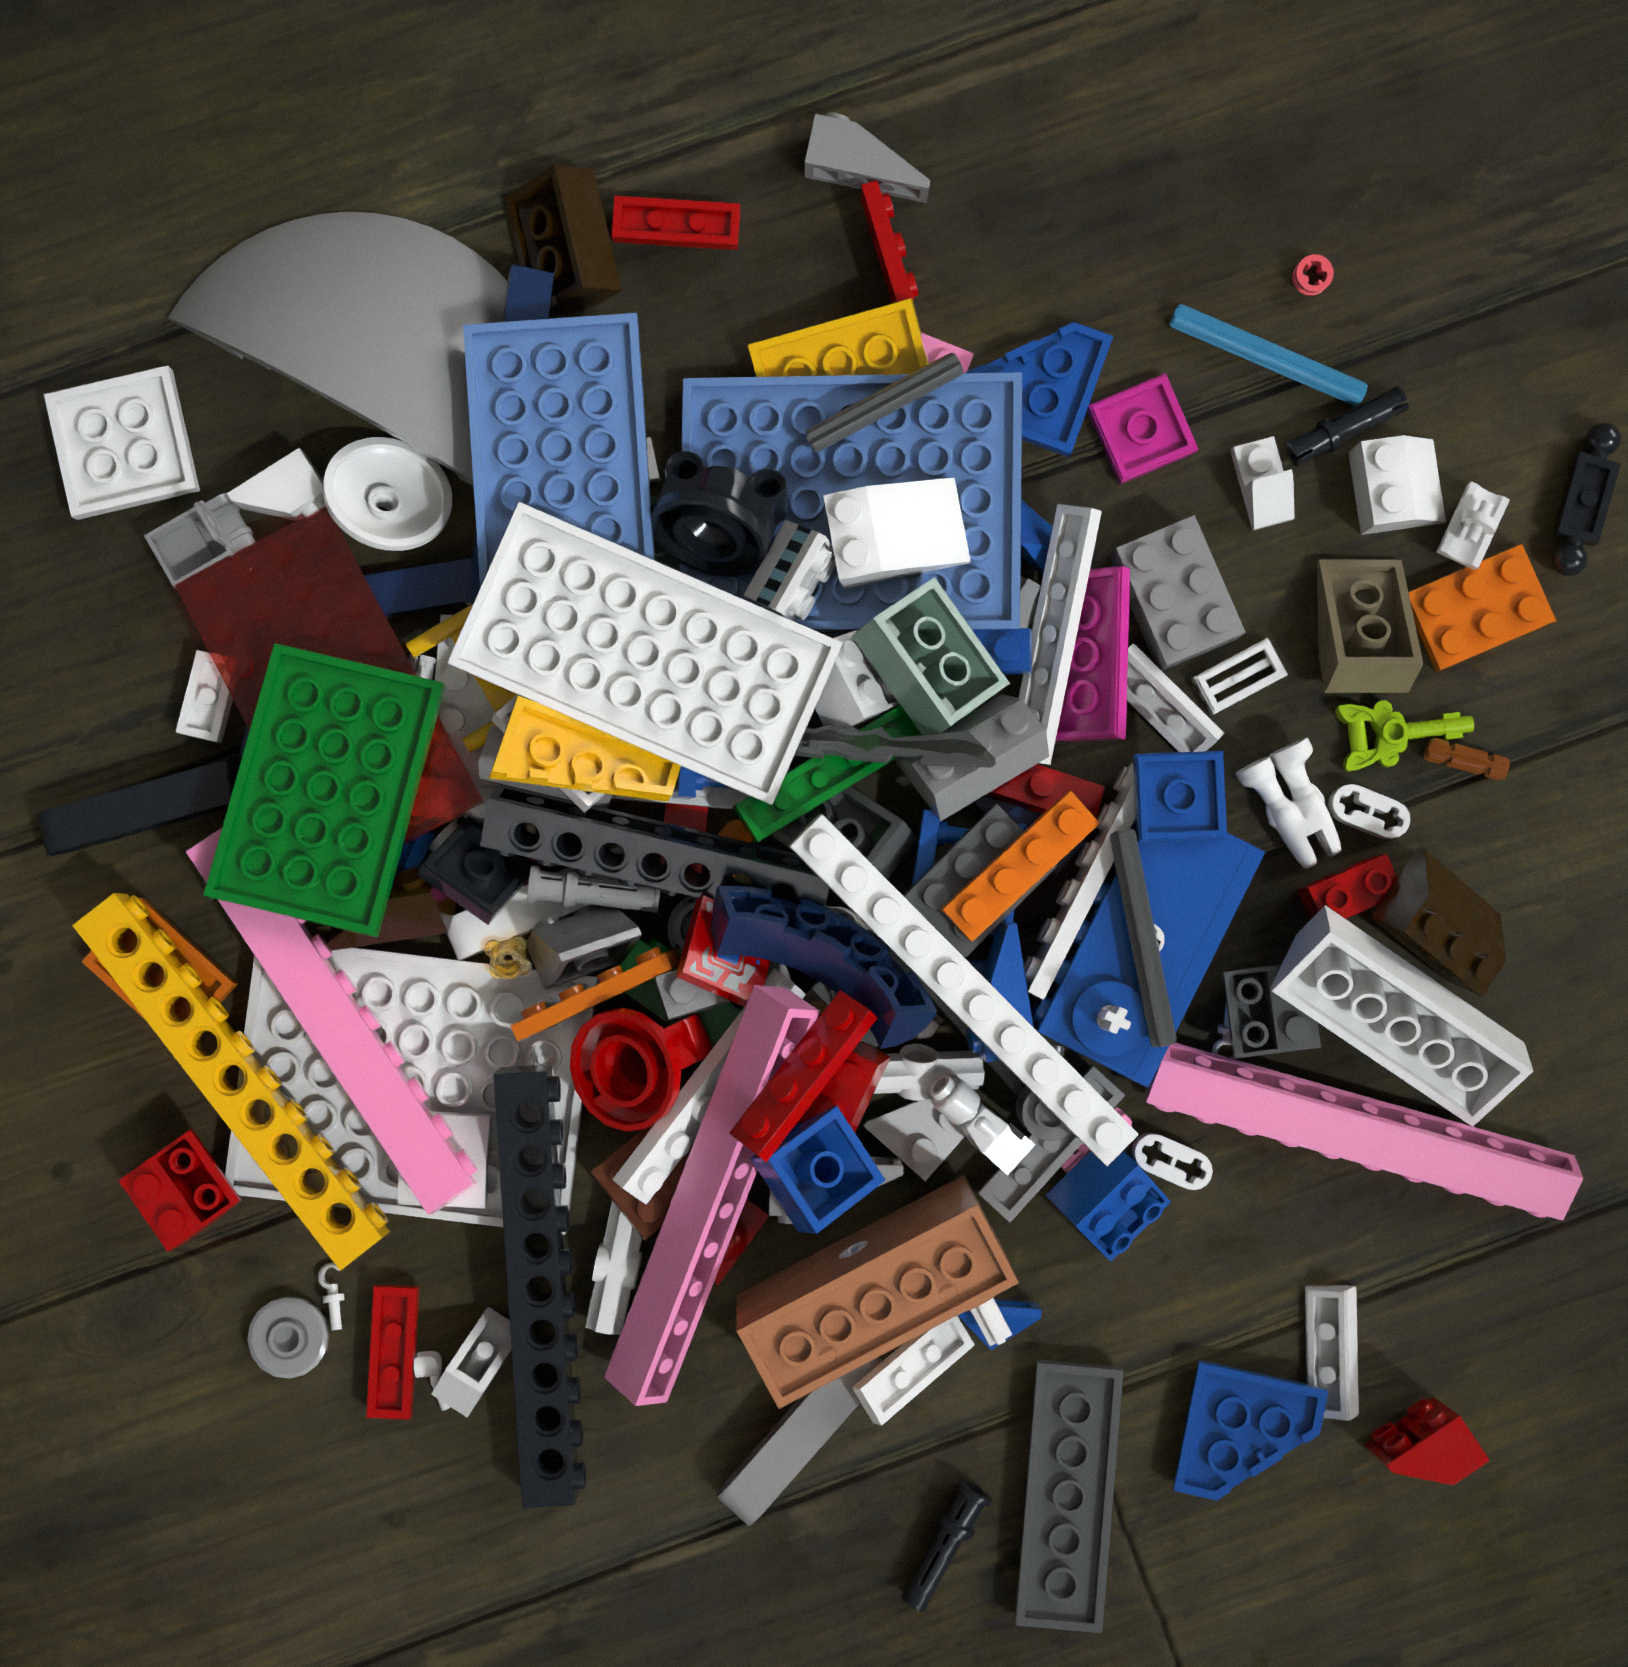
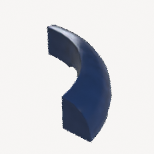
M744 886L717 887L712 910L713 940L717 955H741L770 960L805 973L829 987L836 994L841 990L870 1009L878 1017L871 1026L870 1031L874 1035L880 1049L897 1046L913 1039L925 1030L934 1018L937 1010L916 975L911 970L905 973L888 955L889 947L852 920L806 899H801L797 904L771 897L772 892L767 889Z

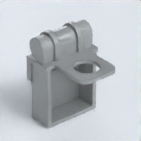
M227 493L218 495L207 502L201 500L194 503L193 508L144 535L172 586L181 591L216 570L218 572L223 571L240 561L239 555L246 554L257 547L251 528L245 524L239 513V507L230 500Z

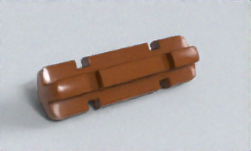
M1438 738L1429 739L1424 750V759L1426 761L1437 764L1445 762L1448 767L1477 775L1484 773L1485 777L1495 780L1505 779L1510 766V760L1507 757L1496 754L1488 756V752L1456 743L1450 746L1449 741Z

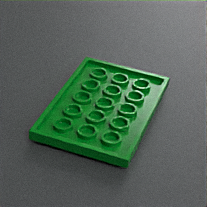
M274 643L203 896L378 938L446 687L444 683Z

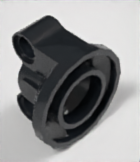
M681 451L670 456L665 464L666 480L651 516L653 536L656 542L674 559L689 568L710 575L737 577L753 573L764 561L777 525L784 521L787 516L788 500L785 477L774 469H762L748 477L740 471L727 466H711L706 468L702 459L697 454L689 451Z

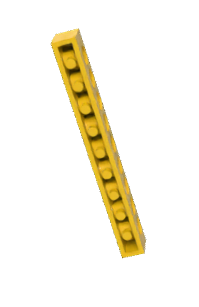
M113 893L72 926L341 1271L390 1233L385 1225L388 1223L385 1213L376 1203L371 1202L368 1204L358 1191L361 1188V1184L357 1177L348 1168L341 1169L333 1159L332 1155L335 1154V1151L329 1141L320 1133L315 1135L305 1123L308 1120V1116L304 1109L294 1099L287 1100L278 1088L282 1083L277 1074L269 1066L264 1065L262 1067L252 1055L255 1051L252 1042L241 1031L235 1033L225 1020L229 1015L224 1006L214 997L209 999L199 985L202 983V979L196 970L188 963L182 965L172 952L176 949V946L171 938L161 929L156 931L146 917L150 913L143 902L135 895L129 896L128 894ZM129 929L136 933L138 939L137 946L132 952H128L122 942L124 934ZM155 963H158L164 970V979L157 987L149 979V970ZM181 997L186 998L191 1006L190 1015L184 1021L175 1012V1004ZM207 1031L212 1032L218 1042L217 1049L212 1055L206 1053L201 1045L202 1036ZM233 1065L238 1066L244 1073V1082L239 1089L231 1086L227 1078L228 1071ZM259 1099L267 1102L271 1108V1116L266 1123L259 1121L254 1114V1106ZM284 1134L292 1135L298 1143V1150L294 1157L287 1156L281 1150L280 1141ZM311 1168L319 1170L325 1178V1184L321 1191L312 1189L307 1183V1173ZM336 1203H343L351 1210L352 1218L349 1225L340 1224L335 1220L333 1209Z

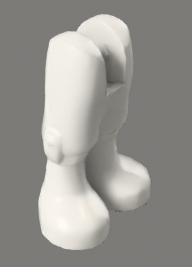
M1308 737L1280 748L1269 754L1268 757L1261 758L1235 773L1239 782L1244 787L1254 788L1266 804L1265 809L1269 824L1278 831L1290 852L1304 869L1311 868L1317 864L1316 856L1307 839V836L1313 833L1328 856L1332 857L1341 851L1339 836L1326 808L1324 795L1314 784L1310 783L1306 773L1305 762L1313 752L1312 744ZM1275 767L1290 788L1292 801L1284 796L1276 779Z

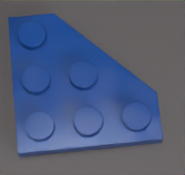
M1072 322L1059 328L1057 332L1038 341H1031L1005 353L1003 357L984 366L979 365L966 371V373L1022 372V441L1070 457L1113 336Z
M1198 1359L1176 1465L1173 1490L1215 1501L1230 1493L1233 1487L1250 1476L1255 1477L1283 1459L1282 1456L1302 1443L1306 1444L1319 1436L1329 1391L1326 1388Z

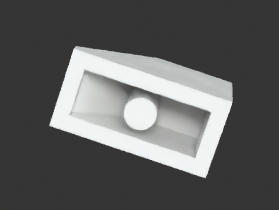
M300 448L227 493L230 500L243 510L299 522L305 518L306 520H313L327 511L323 497V479L310 458Z
M487 1307L445 1369L431 1395L468 1418L512 1350L510 1320Z

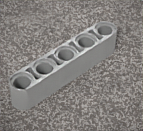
M877 1357L799 1398L726 1480L716 1497L748 1526H751L861 1403L852 1387L883 1360Z

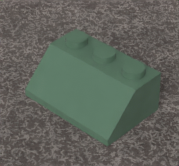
M935 577L875 616L852 636L922 735L943 732L1010 684Z

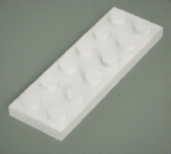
M1133 763L1128 768L1124 766L1117 777L1113 789L1118 791L1114 802H1111L1109 805L1105 804L1097 817L1100 824L1096 827L1099 829L1095 840H1092L1090 843L1086 842L1083 845L1075 861V865L1080 867L1075 879L1071 881L1066 880L1056 899V903L1060 904L1061 907L1055 918L1046 919L1037 936L1036 941L1042 943L1035 957L1028 956L1023 963L1028 995L1044 1000L1114 861L1110 834L1115 831L1130 829L1136 818Z

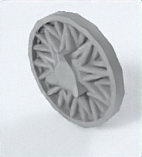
M286 1296L270 1301L257 1311L249 1325L247 1342L251 1356L260 1369L274 1377L290 1379L305 1375L320 1363L328 1349L330 1333L326 1318L316 1305L304 1298Z

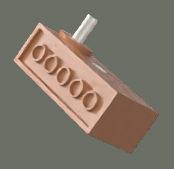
M965 1175L736 1294V1331L778 1409L969 1310L989 1346L996 1343L1000 1345L1006 1342L1005 1339L1011 1336L1012 1332L993 1297L1019 1282L1004 1249Z

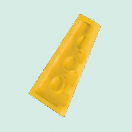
M518 696L509 717L489 779L668 802L673 794L681 766L547 706Z

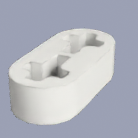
M1349 784L1341 786L1332 792L1328 800V809L1334 819L1377 838L1391 839L1400 837L1407 831L1410 825V814L1405 805L1359 785ZM1352 793L1355 795L1353 802L1365 807V811L1353 810L1345 814V806L1339 803L1340 798L1348 797ZM1393 810V819L1398 821V825L1389 827L1387 830L1383 829L1385 822L1372 816L1374 811L1383 814Z
M1152 1132L1142 1134L1133 1143L1132 1156L1134 1161L1145 1171L1186 1189L1197 1190L1206 1186L1212 1178L1213 1169L1209 1159L1202 1153ZM1155 1141H1158V1149L1169 1155L1167 1163L1153 1158L1151 1163L1147 1164V1156L1142 1153L1144 1145L1152 1146ZM1194 1158H1197V1167L1202 1169L1200 1177L1192 1176L1189 1181H1186V1173L1174 1167L1176 1161L1179 1159L1191 1164Z

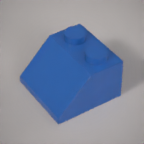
M833 1106L793 1127L767 1162L763 1161L756 1154L750 1157L798 1232L819 1233L885 1181V1178L838 1106Z

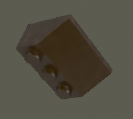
M554 164L504 198L519 266L554 273L548 317L594 307L622 291L594 169Z
M1419 846L1371 918L1449 983L1483 996L1506 962L1501 914L1430 852Z

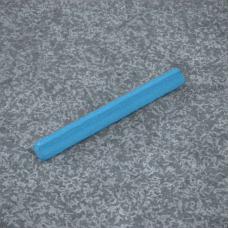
M1179 304L1171 317L1170 326L1176 330L1353 406H1358L1367 392L1368 385L1363 381L1186 305Z

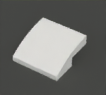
M430 1111L432 1116L437 1113L442 1115L453 1132V1135L448 1140L457 1153L464 1149L478 1169L477 1172L472 1174L477 1184L444 1207L485 1208L488 1198V1160L491 1157L492 1114ZM399 1172L398 1204L421 1205Z

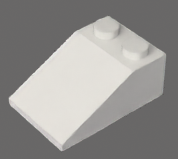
M955 478L864 486L823 495L838 577L844 589L971 563Z

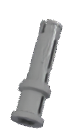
M531 865L527 903L534 904L536 900L562 903L564 908L575 907L576 903L658 913L660 888L647 885L628 886L619 881L579 877V873L569 869L566 873L542 871L539 869V866Z

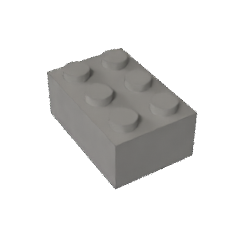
M1195 515L1119 546L1109 556L1113 567L1124 566L1130 568L1129 605L1154 663L1161 671L1232 642L1246 633Z

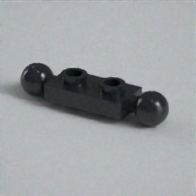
M1598 423L1589 429L1585 442L1590 454L1579 452L1574 455L1552 533L1553 536L1566 539V542L1560 545L1552 555L1554 569L1563 576H1575L1582 572L1586 567L1588 559L1587 553L1582 547L1583 544L1593 547L1599 544L1621 466V463L1607 460L1608 455L1613 454L1621 443L1620 431L1610 423Z

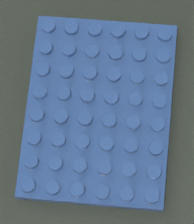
M1022 372L963 373L960 377L820 452L812 450L805 436L807 429L909 374L683 378L682 451L697 454L702 459L706 468L711 466H727L740 471L748 477L762 469H774L785 477L787 482L788 513L784 521L777 525L769 549L786 520L825 535L832 545L823 495L864 486L955 478L971 563L844 589L839 581L837 566L835 565L829 579L825 583L819 581L811 596L815 597V602L805 620L798 618L796 623L817 632H853L860 630L875 616L935 577L972 630L1020 629ZM680 562L681 573L748 601L743 595L757 570L751 574L737 577L715 576L689 568Z

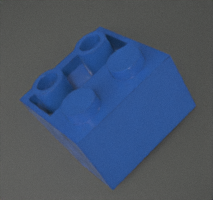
M1090 1151L1046 1194L1056 1207L1110 1262L1118 1254L1126 1251L1132 1244L1133 1239L1150 1223L1156 1221L1161 1216L1163 1210L1171 1203L1142 1168L1124 1151L1108 1166Z

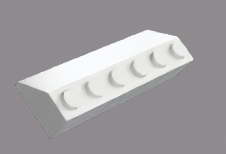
M1326 905L1297 933L1271 986L1272 992L1472 1127L1533 1072L1525 1043Z

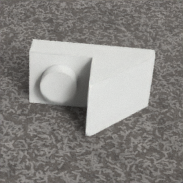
M1274 436L1233 447L1230 452L1252 531L1293 520L1295 518L1292 470H1283Z

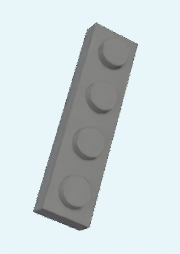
M1092 1065L1082 1075L1113 1108L1125 1096L1124 1093ZM1072 1132L1057 1141H1044L1029 1133L1027 1138L1035 1146L1008 1175L998 1168L977 1191L978 1194L1006 1220L1011 1222L1082 1144Z

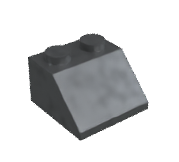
M591 904L575 911L572 917L560 921L558 917H550L538 922L526 942V947L542 985L547 990L622 964L642 935L639 927L618 908L605 906L598 908L597 905Z

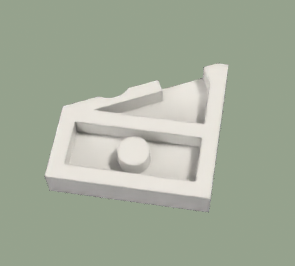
M933 1096L927 1100L913 1101L884 1115L871 1118L863 1124L869 1132L924 1181L930 1177L965 1137L959 1125L950 1122L935 1108Z

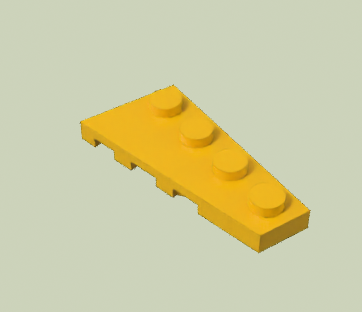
M912 298L748 345L756 377L911 374L929 364Z

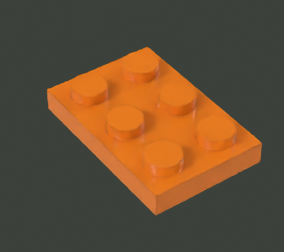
M1522 544L1483 560L1476 570L1467 567L1408 592L1415 626L1436 672L1556 621Z
M139 898L150 913L146 918L156 931L158 929L163 930L174 942L176 949L172 952L182 965L188 963L202 979V983L199 986L209 999L214 997L221 1003L237 986L238 982L145 898ZM131 929L124 934L122 940L123 946L128 952H132L138 942L136 933ZM91 950L81 962L143 1017ZM158 963L152 965L149 970V979L156 987L164 979V970ZM181 997L175 1004V1012L183 1021L189 1017L191 1006L186 998Z

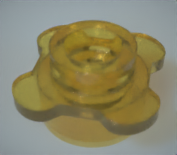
M515 935L507 941L499 942L493 939L486 943L484 952L490 957L489 973L493 978L509 980L530 972L532 963L526 958L525 949L527 941L523 937ZM511 955L512 959L505 960L504 956Z

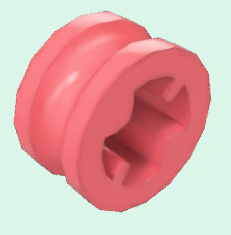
M1312 254L1306 256L1295 266L1292 272L1294 287L1300 293L1307 296L1320 294L1331 284L1334 273L1332 264L1326 257ZM1311 266L1317 267L1316 272L1318 275L1323 276V281L1319 279L1314 285L1308 284L1309 277L1303 275V269L1307 271Z

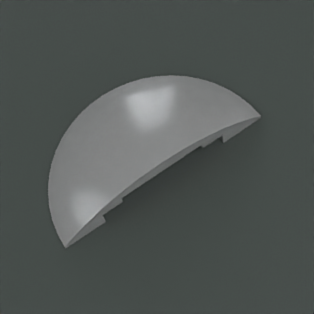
M338 212L294 219L266 229L241 242L222 255L200 274L182 295L168 316L169 320L242 359L245 356L268 370L272 369L411 445L419 453L454 471L462 481L474 487L463 325L502 322L508 282L480 255L453 237L427 225L401 217L378 213Z

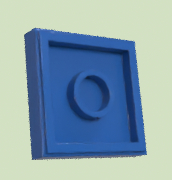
M1223 751L1133 755L1136 836L1138 843L1227 839Z

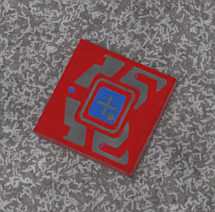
M702 895L696 900L676 977L746 1007L754 985H765L770 960L741 955H717L712 929L714 899Z

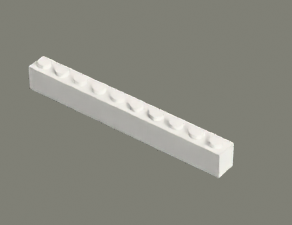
M819 814L788 845L1106 1166L1139 1135L823 814Z

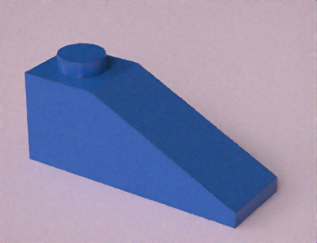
M1005 920L996 927L982 976L1033 1027L1017 923ZM967 1027V1041L971 1052H976L977 1057L985 1062L1000 1060Z

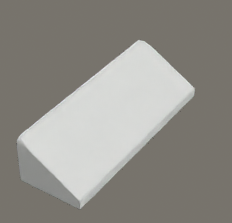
M1305 1286L1307 1384L1326 1388L1329 1391L1323 1418L1350 1421L1359 1414L1356 1286Z

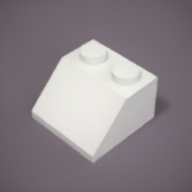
M1403 435L1361 441L1348 453L1361 535L1443 524L1446 522L1433 439Z

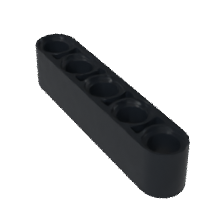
M232 759L209 764L41 811L36 814L46 855L67 854L228 809L235 785L240 760Z

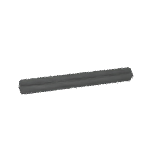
M1134 829L1119 830L1110 834V842L1149 1040L1152 1047L1169 1046L1176 1043L1177 1038L1137 836Z

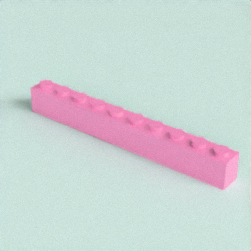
M222 828L186 851L206 883ZM218 900L426 1213L434 1214L476 1185L477 1181L472 1174L477 1172L478 1169L464 1149L458 1153L448 1140L453 1135L451 1128L440 1113L432 1116L424 1104V1101L429 1099L425 1089L416 1077L408 1080L400 1068V1065L405 1061L396 1046L391 1041L386 1044L383 1043L375 1031L381 1026L379 1021L367 1005L362 1008L359 1007L351 995L357 989L345 971L341 969L336 973L327 959L333 953L319 934L312 937L304 925L305 920Z
M754 985L721 1074L716 1082V1087L706 1113L701 1121L693 1147L686 1160L683 1173L672 1197L660 1233L657 1236L647 1267L642 1275L632 1306L627 1314L619 1340L612 1353V1358L604 1377L634 1406L666 1403L668 1401L758 1171L750 1159L754 1153L732 1137L729 1132L812 1027L820 1011L787 988Z
M1179 1043L1169 1045L1149 1087H1146V1103L1152 1104L1157 1109L1165 1112L1177 1111L1194 1116L1199 1121L1207 1124L1219 1123L1236 1128L1246 1135H1262L1276 1139L1288 1147L1301 1146L1318 1151L1323 1156L1331 1159H1347L1360 1163L1370 1170L1379 1171L1382 1169L1400 1174L1412 1182H1428L1442 1186L1454 1194L1467 1193L1484 1198L1489 1203L1497 1206L1509 1205L1526 1210L1531 1215L1540 1218L1548 1216L1563 1221L1583 1181L1575 1155Z

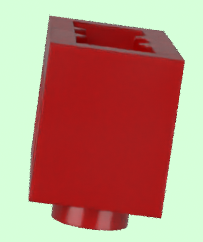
M1386 853L1371 856L1296 890L1310 920L1325 905L1347 919L1381 904L1398 877Z

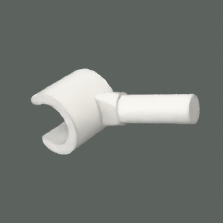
M436 1351L418 1352L417 1357L414 1359L416 1378L430 1377L433 1389L441 1378L442 1357ZM437 1399L442 1411L450 1408V1406Z

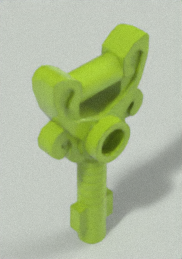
M1387 700L1377 701L1372 705V709L1353 704L1339 705L1335 712L1338 719L1348 726L1351 753L1347 754L1342 764L1343 769L1347 772L1359 770L1373 764L1377 760L1381 766L1386 768L1396 765L1399 761L1398 753L1405 751L1408 739L1442 735L1444 740L1463 738V733L1474 731L1473 717H1460V712L1441 714V719L1406 723L1400 712L1395 711L1392 713V704ZM1365 722H1369L1376 733V740L1372 750H1368Z

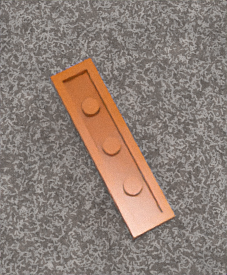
M1067 791L940 910L968 941L973 942L1100 824L1099 821L1072 791Z
M656 947L635 957L638 965L625 972L618 965L597 975L599 984L587 990L580 983L559 993L561 1002L549 1008L542 1001L521 1011L523 1020L511 1025L517 1042L639 986L656 976L677 968L680 961L675 950L662 954L659 947Z

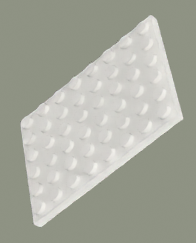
M354 947L332 951L333 955L327 958L336 973L343 969L357 989L351 995L359 1007L362 1008L367 1005L376 1016L381 1026L375 1031L384 1044L391 1041L396 1046L405 1061L400 1065V1068L408 1080L416 1077L429 1096V1099L424 1101L428 1110L432 1112L492 1114L491 1157L488 1160V1198L485 1208L443 1207L434 1214H427L422 1205L398 1204V1169L254 955L244 1034L255 1047L252 1055L262 1067L267 1065L277 1074L282 1083L278 1087L288 1101L294 1099L301 1105L308 1116V1120L305 1123L315 1135L320 1133L329 1141L335 1151V1154L332 1155L333 1159L341 1169L346 1167L357 1177L361 1184V1188L358 1191L368 1204L371 1202L376 1203L384 1213L503 1227L493 1074L500 1067L552 1064V1075L559 1076L561 1084L560 1102H554L555 1119H562L564 1129L563 1145L557 1146L558 1162H565L567 1175L566 1188L560 1189L561 1206L568 1205L570 1210L583 1102L575 1091L570 1072L571 1045L580 1027L594 1017L595 1006L518 1042L511 1029V1025L523 1020L521 1011L542 1001L549 1008L561 1002L559 993L580 983L587 990L598 984L597 977L585 976L545 990L536 969ZM240 1068L237 1089H239L244 1082V1073ZM259 1099L255 1103V1117L264 1123L270 1119L271 1108L264 1100ZM530 1102L520 1104V1114L526 1121L536 1122L540 1120L541 1113L535 1104ZM231 1131L225 1176L237 1194L286 1201ZM284 1134L280 1141V1147L284 1154L294 1157L298 1150V1143L292 1135ZM534 1146L523 1148V1157L529 1164L539 1165L543 1163L544 1157L540 1149ZM311 1168L307 1173L308 1185L316 1191H321L325 1184L323 1174L314 1168ZM532 1189L525 1192V1198L531 1206L541 1208L546 1205V1198L539 1190ZM336 1203L334 1206L341 1208H349L347 1205L343 1203Z

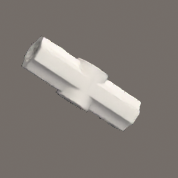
M909 1044L902 1047L900 1053L887 1054L891 1058L874 1094L898 1093L901 1097L913 1101L927 1100L932 1097L930 1095L931 1086L942 1075L960 1078L972 1089H979V1086H982L984 1082L983 1060L978 1058L976 1052L972 1053L971 1050L937 1052L926 1045Z
M613 1201L604 1242L600 1243L592 1276V1281H595L590 1299L585 1328L603 1334L620 1335L625 1324L631 1290H635L643 1251H640L641 1236Z

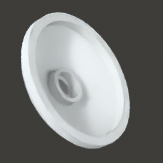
M365 438L346 445L333 456L327 466L323 479L324 502L333 520L352 538L377 549L403 551L425 545L443 530L452 509L451 486L438 463L419 453L411 445L393 438ZM377 507H384V508H386L388 511L380 510V509L377 508Z

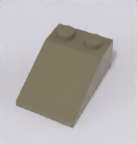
M1319 559L1317 563L1318 646L1325 693H1409L1423 666V660L1402 560Z

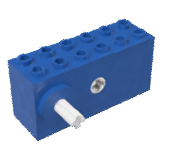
M1135 818V820H1134V822H1133V824H1132V826H1131V828H1130V829H1134L1135 832H1136V818ZM1227 833V839L1138 843L1175 1033L1265 854V851ZM1113 861L1044 1000L1035 998L1031 1006L1034 1029L1039 1034L1133 1082L1149 1087L1169 1046L1152 1047L1150 1044L1115 862Z

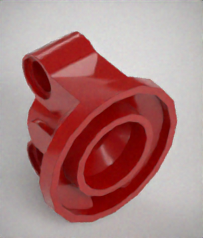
M626 1008L613 1009L596 1014L580 1027L571 1045L570 1072L576 1093L587 1110L601 1122L623 1131L646 1129L671 1111L679 1096L681 1070L706 1058L713 1049V1046L698 1013L664 1027L658 1025L644 1013Z

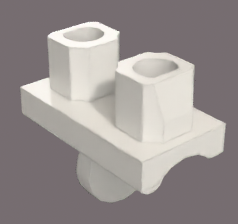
M1472 481L1468 483L1436 552L1473 570L1478 569L1510 499L1491 493Z

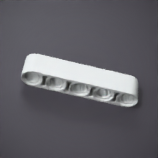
M621 846L610 850L616 854L624 853ZM571 867L558 871L559 873H566L569 869L579 873L575 868ZM579 873V877L619 881L617 878L605 875L586 876ZM525 885L489 925L466 910L453 916L447 935L458 961H462L532 932L534 926L544 919L558 917L561 920L572 915L582 907L591 904L576 903L575 907L564 908L563 904L558 902L536 900L534 904L527 903L528 885Z

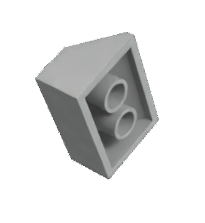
M1002 694L941 732L948 733L968 730L986 748V751L980 747L962 742L921 743L913 748L944 754L965 753L985 761L995 760L996 764L994 767L922 765L923 757L899 756L895 759L898 766L940 821L1050 757L1046 728L1022 699Z

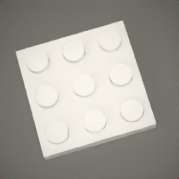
M168 365L44 394L71 517L79 520L200 491L174 373Z

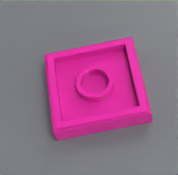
M1166 373L1092 403L1087 408L1119 485L1195 454L1199 450Z

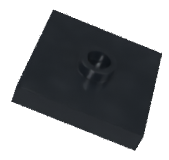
M468 816L421 865L417 875L489 925L529 880L531 865L536 864L525 856H502L493 852L491 848L480 846L483 826Z

